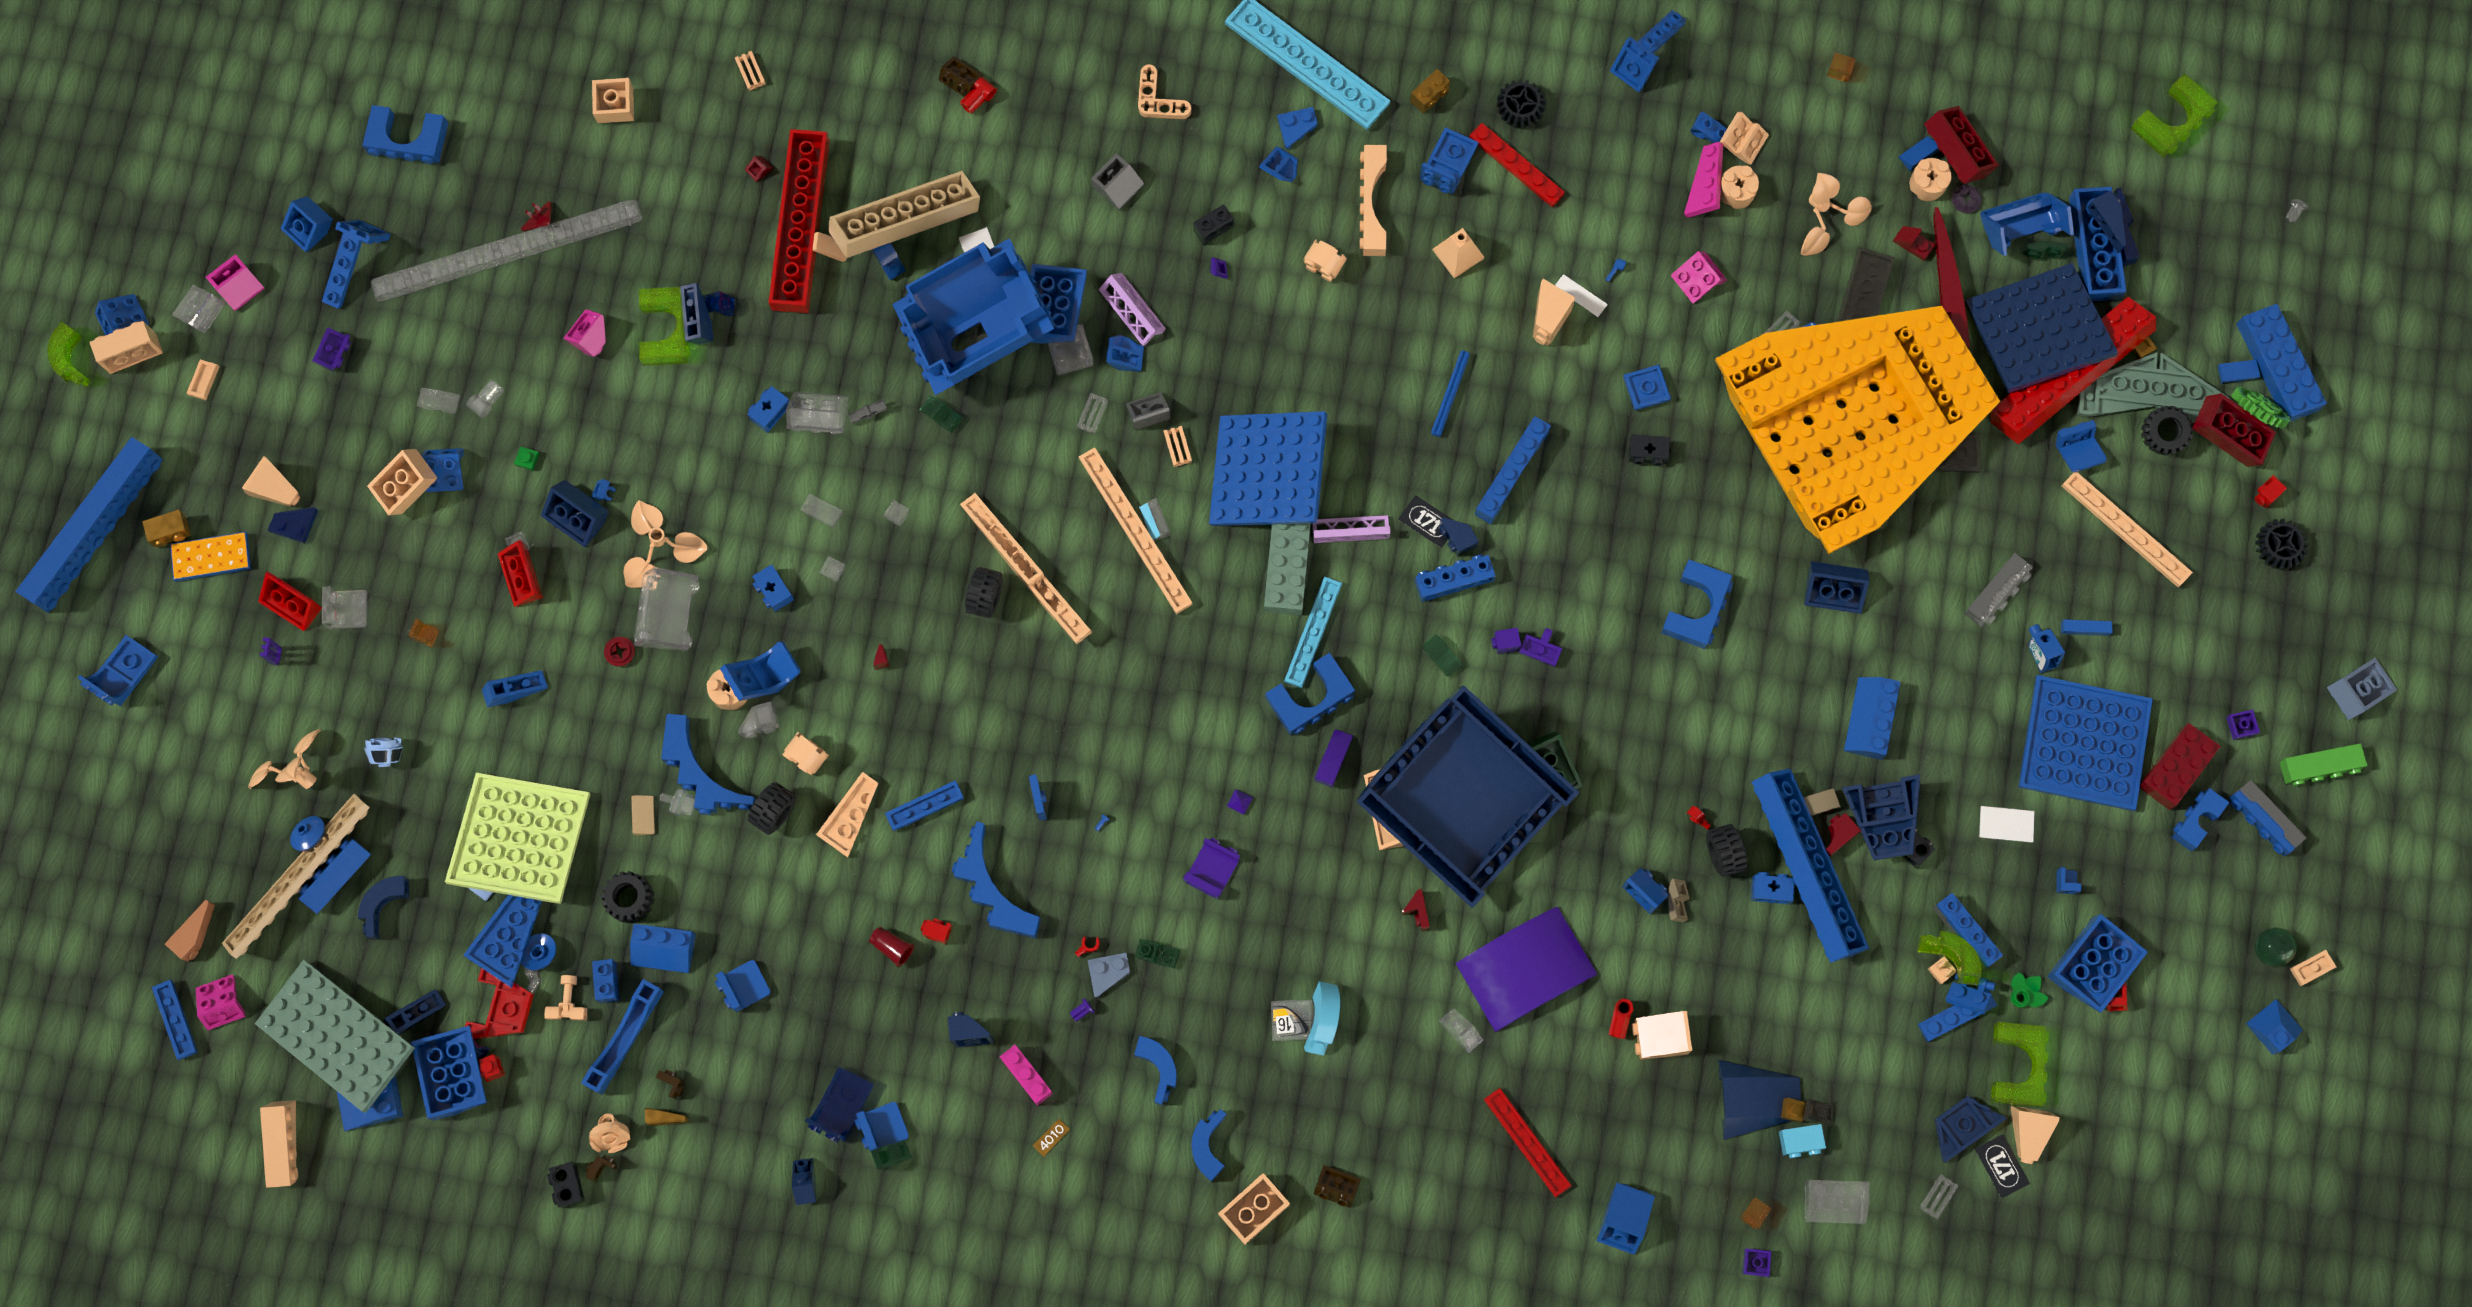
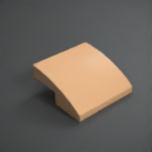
M1737 112L1720 142L1739 159L1747 164H1752L1769 134L1758 123L1753 124L1743 112Z

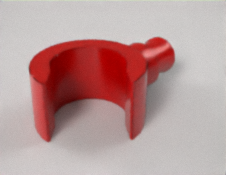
M1692 806L1687 812L1691 816L1689 819L1705 827V829H1709L1711 825L1705 819V814L1695 806Z
M1084 936L1082 946L1075 952L1077 957L1079 958L1086 952L1093 953L1097 951L1100 946L1098 937L1096 939V946L1088 948L1085 946L1086 937Z

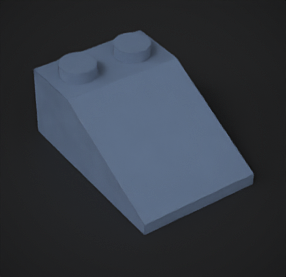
M2373 658L2327 687L2348 720L2365 712L2397 691L2376 658Z

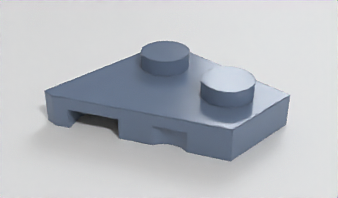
M1126 953L1088 960L1095 998L1101 996L1103 992L1130 973Z

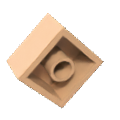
M629 78L592 80L593 116L597 123L634 121L633 85Z

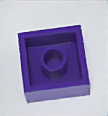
M2253 709L2226 717L2233 740L2260 733Z
M1744 1249L1742 1274L1769 1277L1771 1251Z

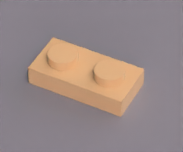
M2324 950L2290 968L2299 985L2302 986L2336 968V965L2327 950Z

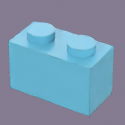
M1821 1124L1779 1131L1783 1156L1789 1155V1158L1801 1157V1153L1809 1152V1155L1821 1154V1150L1826 1148Z

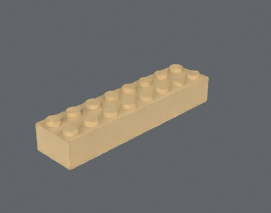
M963 171L831 216L829 233L844 256L849 258L978 212L980 196Z

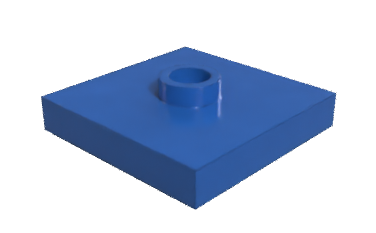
M1660 365L1623 375L1635 411L1671 400Z
M1031 775L1029 781L1036 813L1040 821L1047 819L1043 803L1047 802L1045 792L1040 789L1037 775Z

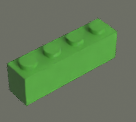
M2361 743L2289 757L2279 762L2285 784L2293 783V786L2305 784L2306 780H2312V782L2322 781L2327 776H2330L2331 779L2343 776L2342 773L2347 772L2350 775L2362 772L2361 769L2367 766Z

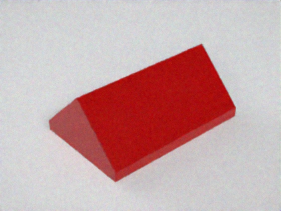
M518 540L499 552L498 557L514 607L542 599L543 596L527 545L523 541Z
M265 573L258 602L302 631H305L322 607L272 573Z

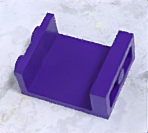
M1205 838L1204 845L1191 869L1185 874L1183 881L1218 900L1236 868L1240 856L1237 855L1238 851L1231 847L1226 849L1220 846L1221 842L1218 840Z

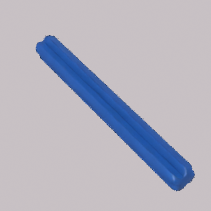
M1460 351L1431 431L1433 436L1440 437L1470 357V353L1467 351Z

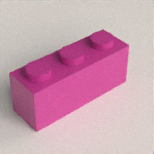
M1016 1045L1000 1056L1001 1060L1037 1106L1053 1094Z

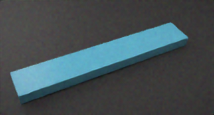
M1324 577L1285 677V683L1303 688L1340 592L1341 582Z

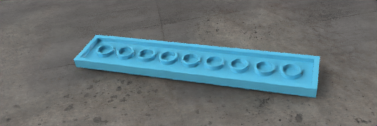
M1243 0L1225 20V25L1366 130L1370 128L1389 106V99L1257 1Z

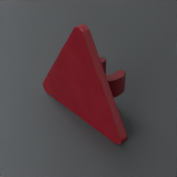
M548 201L541 209L533 203L532 206L535 208V211L530 213L528 210H525V214L531 218L521 227V230L526 231L548 226L551 223L552 203Z

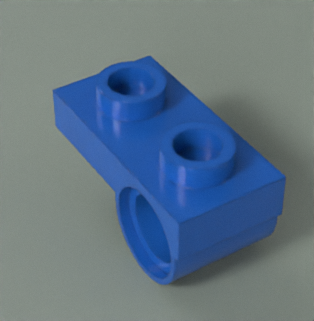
M1701 112L1690 131L1698 138H1706L1710 142L1716 143L1720 142L1727 128L1706 113Z

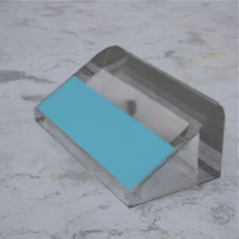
M1157 498L1139 507L1153 541L1170 535Z

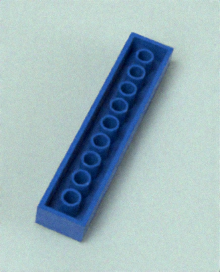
M131 437L15 592L47 613L54 609L58 599L67 592L70 583L79 576L82 567L91 560L94 551L103 544L106 535L114 529L117 520L126 513L129 504L137 498L138 492L149 482L153 472L159 469L163 459L149 447Z
M1791 769L1770 772L1752 781L1754 792L1761 802L1762 810L1768 818L1770 828L1777 839L1778 847L1784 855L1785 863L1791 871L1793 881L1801 894V900L1808 910L1809 918L1815 926L1817 936L1822 942L1825 955L1830 963L1852 957L1869 949Z

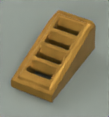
M645 1108V1123L649 1126L689 1122V1118L684 1115Z

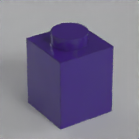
M1518 628L1495 631L1494 637L1491 638L1492 648L1496 649L1497 654L1520 651L1521 642Z

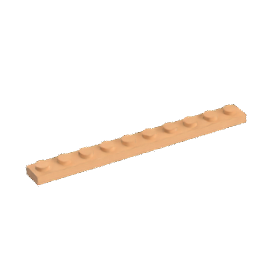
M1094 447L1079 456L1082 465L1174 612L1178 614L1193 605L1096 448Z

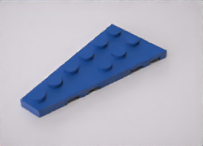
M508 895L463 956L512 988L542 901Z

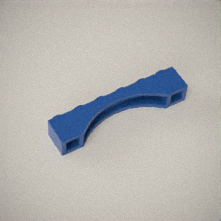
M1534 416L1476 508L1475 516L1492 524L1523 470L1548 435L1551 425Z
M644 979L641 981L632 996L629 1007L618 1029L606 1048L591 1065L581 1084L601 1095L604 1094L664 993L662 989Z

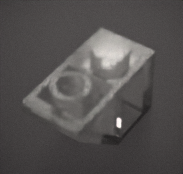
M771 702L753 706L738 729L739 735L742 738L750 739L756 737L758 733H772L776 728H779L774 705Z

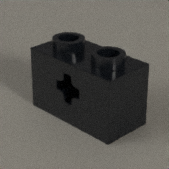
M1632 434L1629 444V462H1633L1636 465L1652 463L1654 466L1667 464L1670 437Z

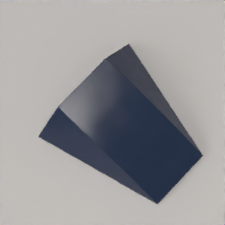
M1920 774L1901 777V781L1869 787H1863L1859 784L1842 787L1874 861L1912 855L1914 853Z
M1718 1060L1719 1080H1722L1724 1119L1722 1120L1723 1140L1791 1121L1781 1118L1783 1098L1801 1101L1799 1077Z

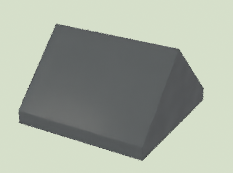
M1161 392L1126 403L1134 430L1170 419V410Z

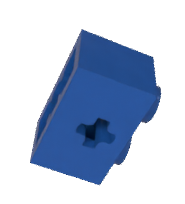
M772 386L761 394V399L749 408V413L747 414L753 423L767 433L791 406L789 399Z
M773 565L752 576L755 580L753 586L758 593L762 591L765 598L762 600L768 609L772 607L774 612L794 601ZM772 586L775 591L771 592L769 588Z
M1758 872V875L1752 877L1751 901L1788 905L1793 902L1794 881L1793 878H1789V875L1777 874V877L1769 876V873ZM1771 884H1773L1774 888H1777L1774 892H1772V888H1769Z
M613 959L592 961L595 1001L599 1003L619 1001L617 962Z

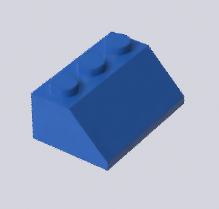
M634 924L630 941L631 966L689 973L696 935L692 931Z

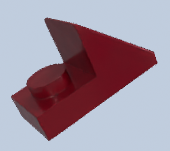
M1903 226L1892 241L1925 261L1935 246L1933 242L1920 235L1921 228Z
M1418 889L1403 910L1402 915L1417 912V915H1414L1416 926H1420L1421 931L1429 930L1430 926L1422 889Z

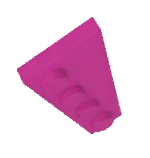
M1721 142L1703 147L1684 212L1687 218L1720 208L1723 144Z

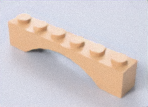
M1364 145V152H1360V163H1364V169H1360V180H1364V186H1360V197H1363V203H1360V214L1363 215V221H1360V232H1363V238H1360V249H1363V256H1385L1386 231L1375 216L1372 207V192L1379 177L1386 170L1387 145Z

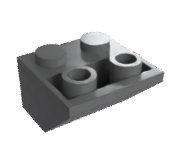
M1117 153L1091 178L1092 188L1118 210L1144 186L1143 181L1130 164Z

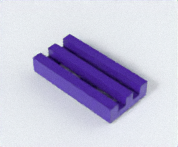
M263 637V642L266 645L261 646L264 652H260V656L271 665L278 666L282 647L271 638Z

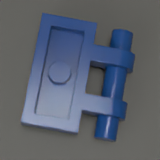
M1956 972L1955 979L1960 980L1961 984L1952 982L1946 996V1002L1985 1014L1991 999V994L1985 991L1986 989L1994 991L1996 983L1990 982L1987 978L1973 977L1967 972ZM1973 984L1979 987L1978 990L1968 987V985Z

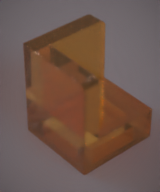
M1835 53L1827 76L1848 82L1856 59Z
M416 619L408 636L415 642L431 648L439 630Z
M1753 1198L1739 1219L1756 1230L1760 1228L1772 1208L1759 1199Z

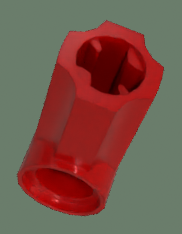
M981 77L975 82L973 89L960 101V105L964 110L972 114L984 101L991 100L996 94L997 89L984 77Z
M1620 999L1615 1004L1608 1033L1609 1036L1625 1039L1633 1011V1004L1630 1000ZM1620 1003L1628 1005V1013H1621L1618 1006Z

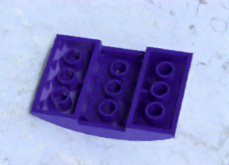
M1558 907L1519 925L1456 963L1495 1032L1597 975Z

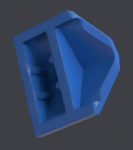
M1276 146L1260 164L1259 168L1279 180L1292 182L1297 177L1298 159Z
M1121 335L1111 337L1108 342L1106 362L1117 370L1140 372L1142 369L1144 347L1128 337Z

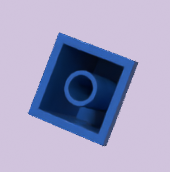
M1616 1183L1596 1241L1635 1255L1644 1237L1655 1196L1646 1191L1631 1188L1627 1184Z

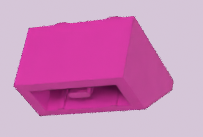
M236 254L206 277L234 311L265 289Z

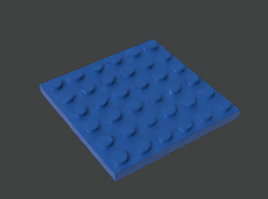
M1321 411L1220 416L1209 524L1211 526L1317 523L1327 413Z
M2037 675L2018 788L2135 811L2153 698Z

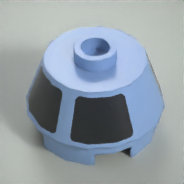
M395 737L394 740L389 738L365 740L366 747L364 750L370 764L388 767L391 766L390 763L399 762L403 750L401 738Z

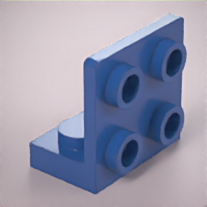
M135 294L98 301L95 315L105 336L117 329L129 327L134 322L144 321L149 325Z
M463 448L425 450L421 454L437 477L426 492L463 490L460 459L464 456Z

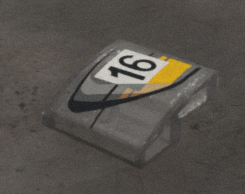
M1313 1000L1271 1001L1272 1041L1307 1040L1314 1022Z

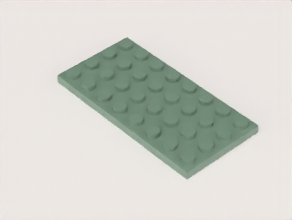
M306 960L301 962L255 1023V1025L364 1113L369 1110L415 1049L413 1045Z

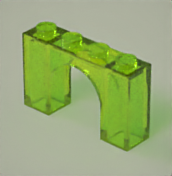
M2185 73L2171 86L2167 93L2185 109L2187 122L2181 126H2169L2147 109L2130 128L2163 158L2168 153L2172 155L2179 147L2177 144L2180 141L2184 143L2191 136L2189 132L2192 129L2196 131L2204 123L2202 120L2205 117L2209 118L2216 111L2214 107L2218 102Z
M680 287L639 289V307L642 313L666 312L672 314L677 321L675 331L670 337L661 341L639 342V360L642 365L688 363V357H691V349L688 346V342L685 341Z
M1997 1022L1994 1024L1993 1044L2010 1045L2023 1049L2031 1059L2032 1070L2029 1078L2023 1083L1999 1081L1991 1083V1103L2034 1108L2042 1107L2043 1103H2046L2047 1094L2044 1091V1083L2047 1082L2045 1064L2048 1061V1052H2045V1044L2049 1040L2046 1026Z

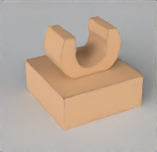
M1945 956L1928 968L1940 984L1957 972Z

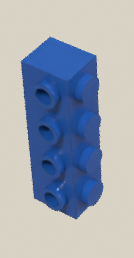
M1483 554L1474 556L1473 560L1466 562L1465 560H1459L1449 567L1442 565L1437 567L1435 571L1429 572L1426 570L1418 573V576L1415 577V584L1421 602L1493 582L1495 580V573L1489 555L1483 556Z
M352 837L350 840L345 839L338 847L340 851L336 855H330L325 861L327 865L322 870L319 868L312 876L313 880L310 884L307 885L305 883L298 892L300 894L298 896L299 900L316 914L319 913L371 855L368 850Z

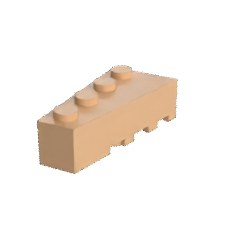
M296 1100L271 1102L260 1108L266 1188L291 1186L298 1179V1170L296 1168Z

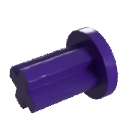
M1083 998V1003L1070 1012V1015L1076 1022L1089 1012L1092 1014L1095 1012L1086 998Z

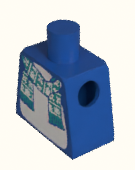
M2039 624L2031 626L2028 630L2032 637L2028 646L2040 672L2044 673L2059 667L2065 652L2052 630L2042 631Z

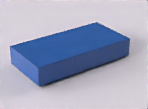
M2257 359L2218 365L2221 384L2260 378Z

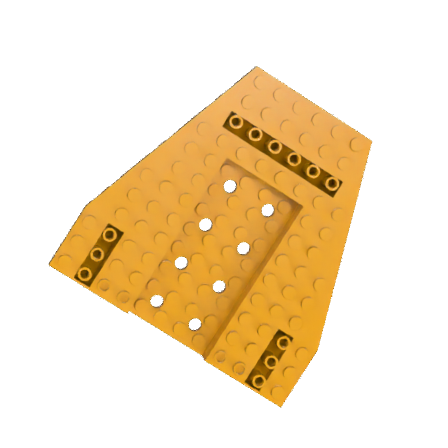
M1942 306L1764 333L1715 359L1724 375V381L1731 402L1805 528L1821 540L1828 554L1879 529L2000 402ZM1876 384L1879 387V391H1871L1869 385ZM1842 400L1846 403V407L1841 409L1837 406L1836 402ZM1891 415L1896 416L1898 423H1890L1888 417ZM1810 417L1813 420V424L1806 425L1803 419ZM1861 432L1865 435V439L1860 441L1856 438L1855 434ZM1772 434H1778L1781 440L1779 442H1774L1771 440L1770 436ZM1829 449L1832 452V456L1825 457L1822 451ZM1797 466L1799 473L1792 474L1789 467Z

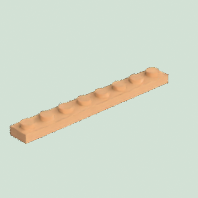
M2074 472L2063 483L2062 487L2177 587L2193 573L2079 473Z

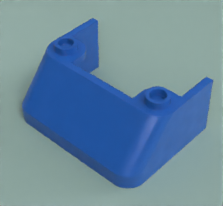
M2039 193L1984 210L1980 213L1982 224L1992 248L2003 256L2007 255V247L2011 244L2010 240L2041 230L2049 235L2058 234L2062 230L2069 235H2074L2071 207L2050 193Z

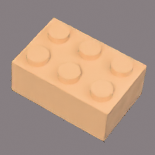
M144 321L134 322L129 327L117 329L109 335L99 336L90 342L96 362L110 374L163 353L156 333Z
M417 449L402 450L367 487L388 515L403 514L431 486L437 477Z
M1263 1173L1222 1209L1218 1215L1240 1241L1246 1245L1290 1206V1203Z

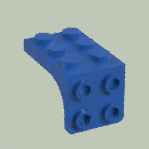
M1445 127L1428 162L1423 163L1421 166L1420 180L1428 186L1433 185L1439 188L1443 193L1454 194L1479 142Z
M125 635L97 672L89 677L79 675L78 679L82 681L81 686L94 693L111 706L115 703L121 707L157 660L158 656Z
M782 641L756 658L724 664L720 668L725 680L739 701L778 693L800 674L799 666Z

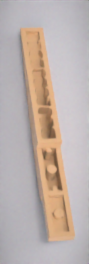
M976 493L960 504L1051 617L1060 624L1076 645L1092 633Z

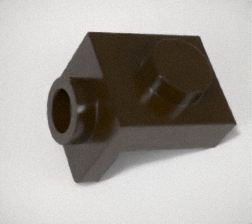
M666 1069L665 1072L659 1070L655 1078L673 1085L669 1097L676 1100L677 1096L680 1097L684 1090V1081L676 1078L677 1074Z
M597 1155L594 1162H590L585 1177L597 1182L606 1165L617 1169L618 1166L614 1164L615 1159L604 1155L603 1158Z

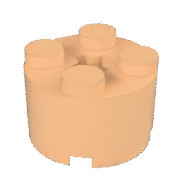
M1928 158L1918 163L1911 175L1909 184L1911 191L1919 199L1934 201L1944 194L1951 181V172L1947 162L1936 158Z
M1734 166L1724 173L1721 180L1720 199L1724 204H1728L1735 209L1745 208L1750 205L1759 187L1758 177L1749 166Z
M1315 240L1303 260L1309 271L1313 273L1318 271L1322 274V278L1331 282L1332 279L1336 278L1347 259L1343 254L1341 257L1337 255L1338 250L1323 241H1320L1318 244V241Z
M721 670L716 671L707 682L709 697L721 709H739L746 703L747 699L739 701L732 689L729 692L726 691V688L730 687V685L725 680Z
M800 732L794 736L782 754L796 764L799 763L798 767L810 775L815 774L829 756L822 748L810 739H806Z

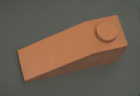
M205 900L165 943L180 959L188 962L198 955V950L202 947L215 907L212 902Z

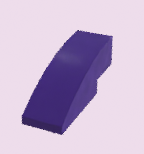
M1334 730L1314 781L1333 788L1353 738L1352 735Z

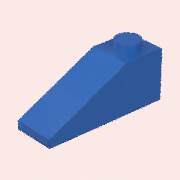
M540 670L488 681L483 687L482 693L488 708L515 701L545 690L548 687L543 672Z

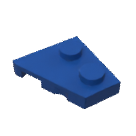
M1313 107L1277 115L1286 150L1291 148V145L1298 139L1301 140L1307 132H1311L1317 127Z

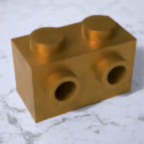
M1436 69L1411 92L1410 102L1424 114L1441 97H1444L1449 92L1450 80Z
M180 510L142 521L147 541L154 548L164 547L167 543L174 541H183L186 537L191 536L186 515Z

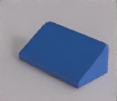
M1927 136L1898 158L1911 171L1921 160L1928 159L1938 152L1939 148L1937 143Z

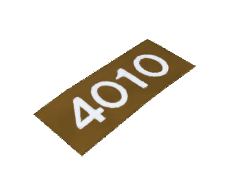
M1058 1119L1034 1143L1033 1147L1044 1157L1070 1129Z

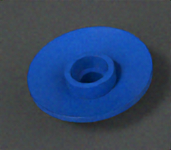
M310 816L300 821L291 833L290 843L292 847L297 851H307L316 846L325 832L323 820L317 816Z
M535 934L529 937L521 960L522 966L533 971L548 966L556 954L555 941L546 934Z

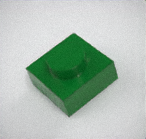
M520 447L514 465L533 471L539 457V452Z

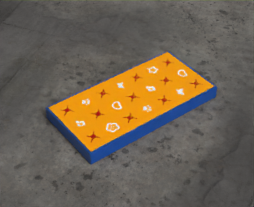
M247 532L170 544L173 580L175 582L251 569Z

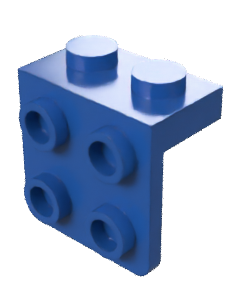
M2093 420L2058 431L2055 445L2071 472H2078L2106 462L2107 458L2094 438L2096 424Z
M750 960L726 974L721 971L715 975L718 979L715 981L716 986L720 992L724 991L726 995L724 1001L729 1009L732 1008L735 1012H739L770 995V989L754 960Z
M896 1102L888 1103L869 1112L861 1111L856 1113L858 1118L855 1120L856 1126L864 1134V1138H862L865 1149H869L872 1153L904 1141L909 1137Z

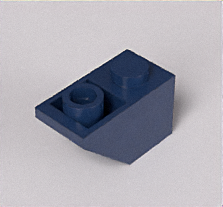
M1447 518L1440 519L1439 531L1443 537H1447L1449 541L1447 543L1452 553H1456L1457 557L1478 546L1479 541L1470 525Z
M813 1158L793 1161L792 1190L796 1205L816 1202Z

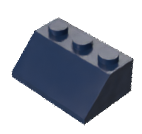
M563 480L551 487L541 517L580 545L586 547L603 527L609 511L571 483Z
M1811 561L1807 576L1804 605L1861 614L1869 585L1868 570Z
M955 1012L953 1016L948 1017L949 1040L955 1048L995 1044L991 1034L969 1015H965V1012Z

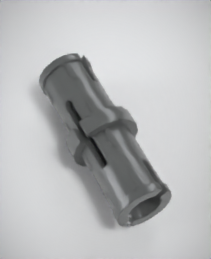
M881 399L868 406L867 404L863 405V408L848 413L851 423L855 424L867 418L871 419L872 416L886 411L887 407L884 400Z

